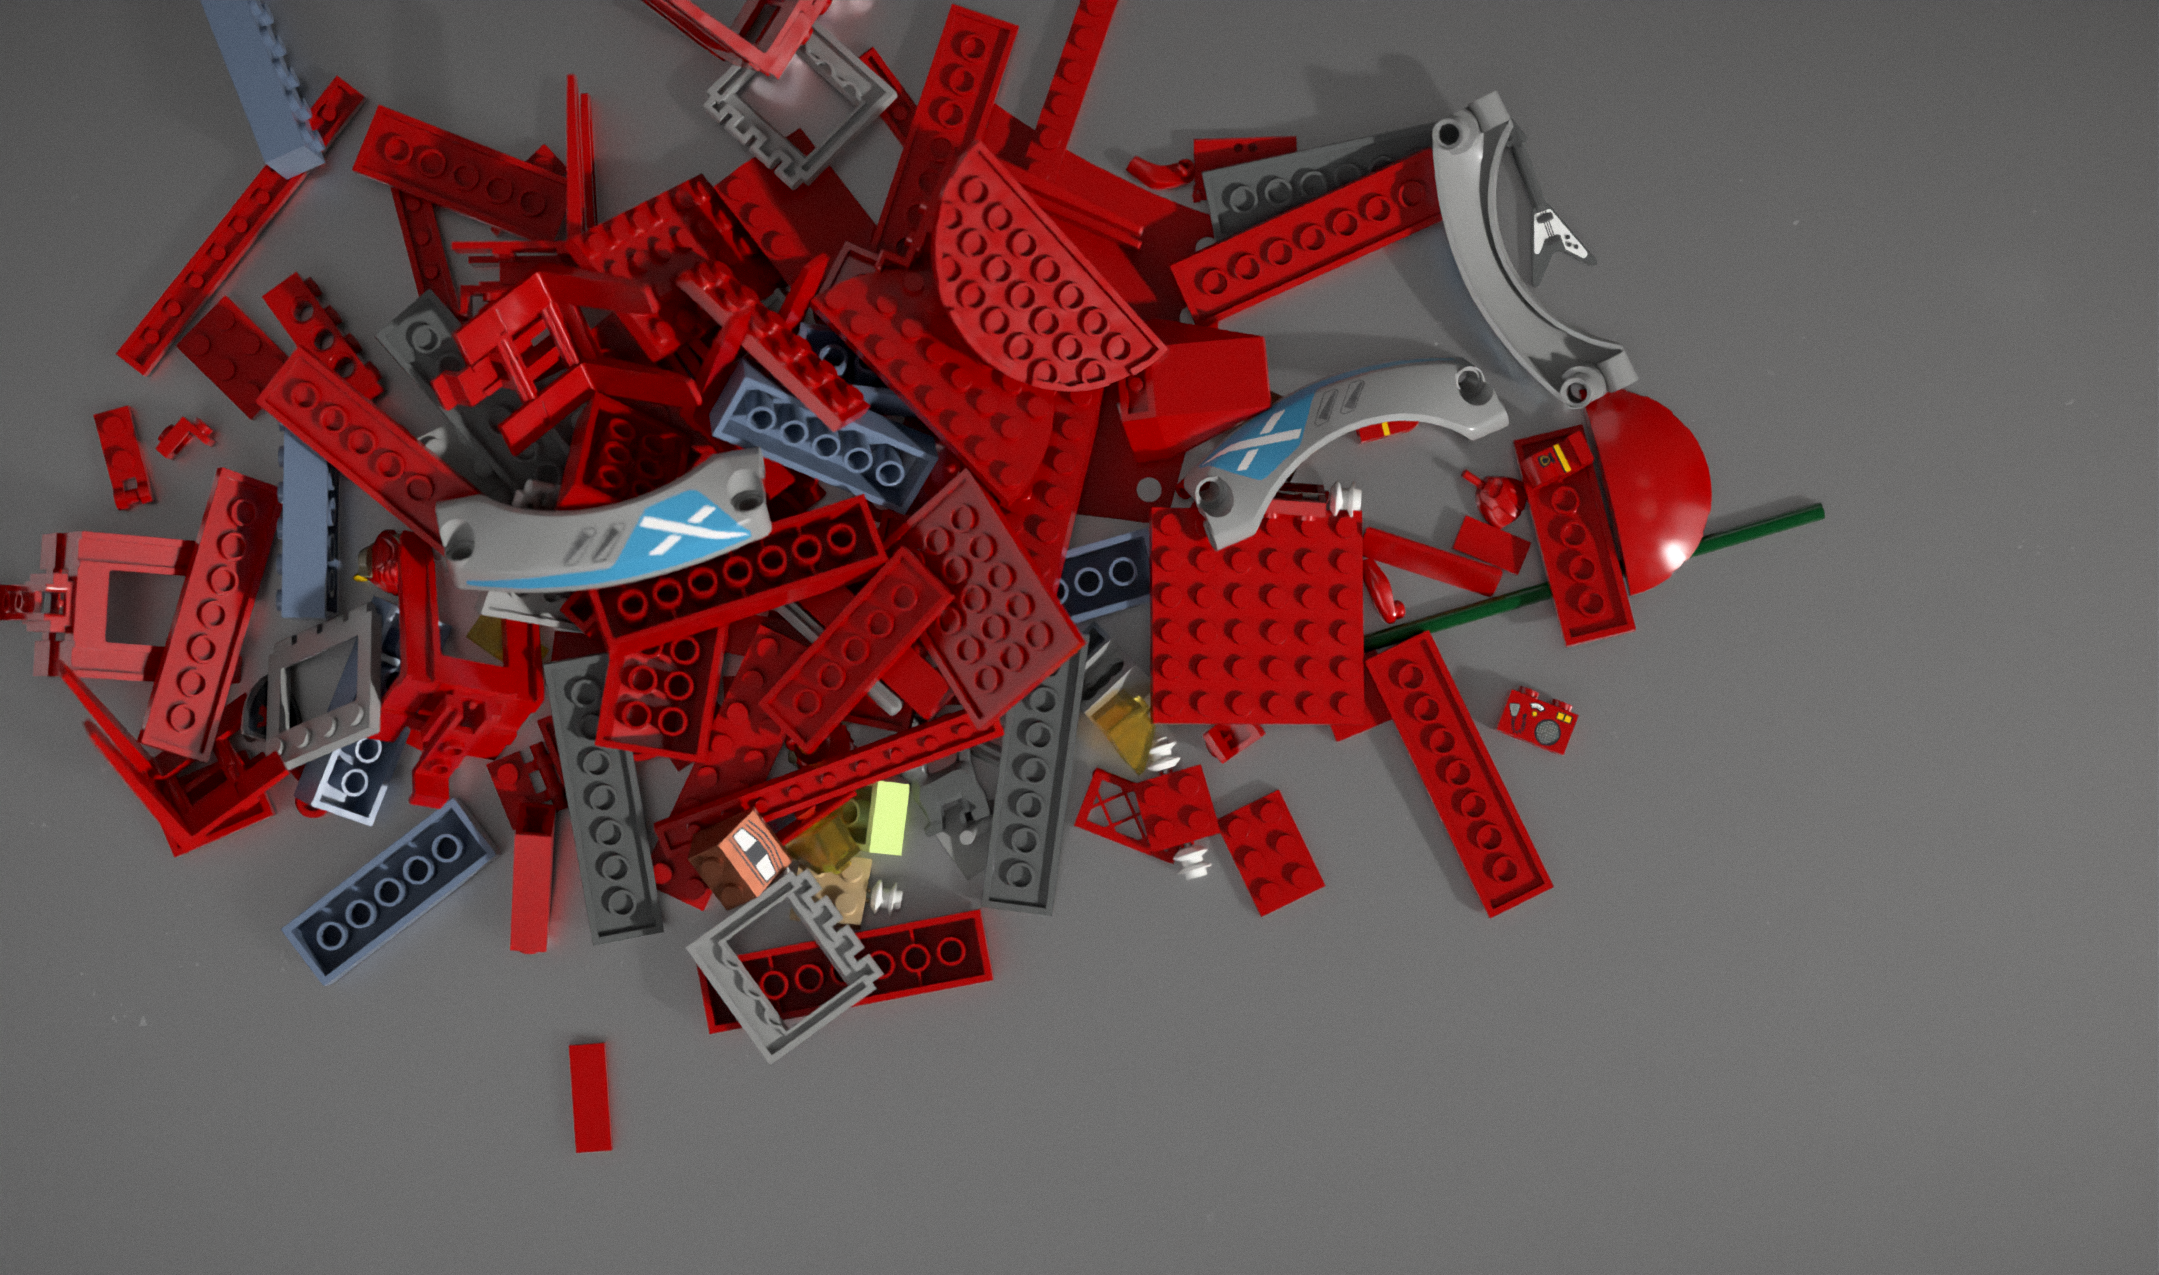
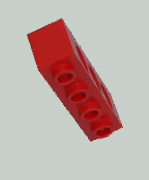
M295 272L262 296L297 347L299 345L305 346L339 375L343 364L353 362L354 369L352 373L342 378L370 401L385 391L379 382L383 375L371 360L365 363L359 354L363 350L362 346L351 332L345 335L339 327V324L343 322L342 318L331 304L327 307L324 306L319 299L323 292L311 276L305 279L298 272ZM307 306H313L312 316L306 321H300L299 316L302 309ZM327 334H333L332 345L327 349H320L321 338Z

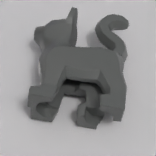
M970 748L957 752L956 761L940 771L929 773L927 763L896 775L910 783L914 801L922 809L929 822L924 828L927 837L939 834L946 829L944 804L958 801L962 809L959 814L962 824L992 814L987 794L976 779Z

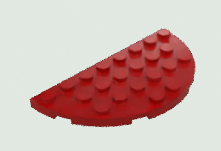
M975 139L963 152L943 186L935 211L931 238V256L935 284L945 312L960 337L971 350L997 371L1028 385L1054 391H1086L1107 387L1111 383L1122 380L1129 375L1141 372L1154 363L1168 348L980 140Z
M914 269L884 270L881 273L877 271L842 281L810 300L809 307L1007 508L1022 495L1035 477L1048 448L1054 417L1053 390L1031 386L1014 380L994 369L971 350L957 333L945 312L938 294L933 272Z

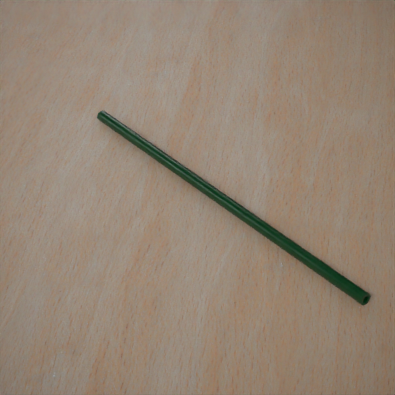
M1821 502L1705 535L1690 558L1825 519L1824 508ZM1619 560V565H1620L1622 577L1624 578L1625 576H1624V572H1623L1621 560ZM1548 581L1365 634L1364 653L1401 643L1426 630H1429L1432 634L1552 599Z

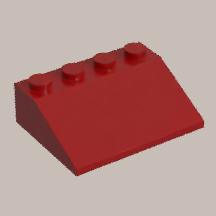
M801 128L785 137L806 157L816 148ZM753 157L713 188L790 288L808 262L823 252L829 257L823 277L815 293L817 295L845 241L869 251L877 225L830 165L809 186L802 183L797 189L792 190L774 174L781 162L774 169L770 170L759 159Z
M595 391L576 421L555 512L578 511L613 505L637 498L670 484L685 474L692 436Z
M729 623L611 661L609 660L595 746L706 764Z

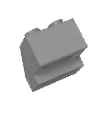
M1093 621L1083 631V633H1090L1080 710L1106 735L1150 693V678Z

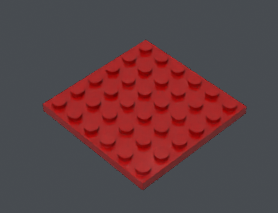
M1151 507L1149 509L1150 724L1364 725L1362 510H1353L1352 517L1349 516L1347 510H1339L1336 516L1332 514L1331 510H1326L1325 517H1317L1315 521H1302L1296 519L1295 515L1281 514L1280 518L1274 519L1263 517L1258 530L1253 536L1215 551L1204 529L1203 522L1206 521V518L1198 511V508Z

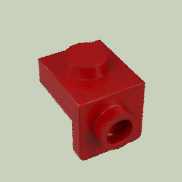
M182 416L175 426L170 424L162 431L158 437L160 443L155 449L165 458L174 461L195 436L210 447H213L217 441L210 436L213 430L201 419L196 417L192 421Z
M1217 724L1205 732L1203 738L1206 741L1205 744L1209 753L1213 757L1218 758L1223 764L1266 735L1260 725Z

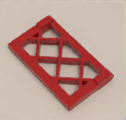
M1096 767V770L1092 772L1093 777L1074 826L1174 864L1175 860H1173V857L1179 851L1180 845L1168 848V851L1161 850L1152 853L1148 837L1145 835L1138 819L1141 813H1135L1127 794L1134 792L1132 784L1135 782ZM1102 780L1121 787L1122 792L1102 800L1098 790ZM1097 795L1099 802L1093 804ZM1124 795L1132 815L1112 823L1104 803ZM1101 805L1109 825L1104 827L1087 820L1091 809ZM1134 818L1143 838L1137 840L1119 833L1115 830V826Z

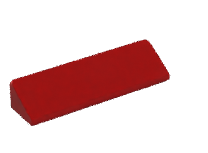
M1368 527L1363 532V557L1372 558L1375 561L1487 597H1491L1494 594L1503 574L1502 569L1376 528Z

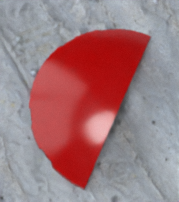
M1586 389L1578 391L1580 399L1587 397ZM1620 389L1613 393L1607 392L1604 396L1591 401L1582 409L1594 456L1598 460L1629 596H1633L1663 583L1686 560H1689L1704 535L1703 531L1711 511L1712 487L1705 455L1690 429L1661 403L1647 396H1641L1628 392L1625 389Z

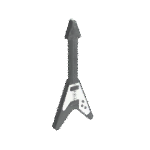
M1510 117L1513 128L1505 147L1512 149L1533 206L1531 284L1533 287H1538L1551 257L1556 252H1563L1592 267L1597 264V259L1555 210L1546 203L1524 143L1528 137Z

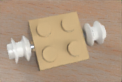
M801 849L797 876L806 869H809L822 887L821 891L811 897L812 900L816 903L827 895L843 917L841 921L834 925L835 927L843 928L848 924L851 929L861 930L865 903L869 904V901L870 909L874 916L878 914L880 909L888 910L890 918H892L894 911H901L903 891L897 890V883L891 889L884 888L882 880H879L873 886L872 893L871 889L868 888L872 859ZM787 867L767 888H769L771 885H773L778 880L787 875L789 872H791L789 867ZM791 908L790 920L801 921Z

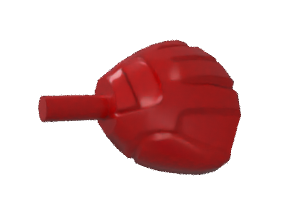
M1467 469L1462 472L1461 477L1477 487L1475 493L1477 509L1489 525L1502 529L1521 515L1526 504V495L1521 481L1497 475L1486 476L1481 480Z

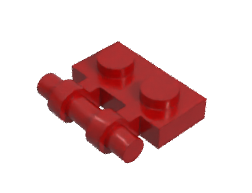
M542 741L529 746L534 760L528 763L525 762L521 751H517L486 764L512 830H516L520 803L542 804L551 800L552 804L556 805V813L568 808L564 795L566 794L565 787L562 786V783H559L552 766L554 763L550 753L547 754ZM536 771L540 772L546 790L539 793L530 775Z

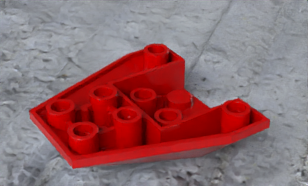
M1164 319L1146 320L1144 323L1163 342L1168 350L1141 372L1129 375L1118 381L1122 423L1138 464L1174 459L1272 408L1265 337Z

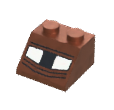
M754 806L693 834L688 856L689 862L726 911L757 898L792 863L793 859Z

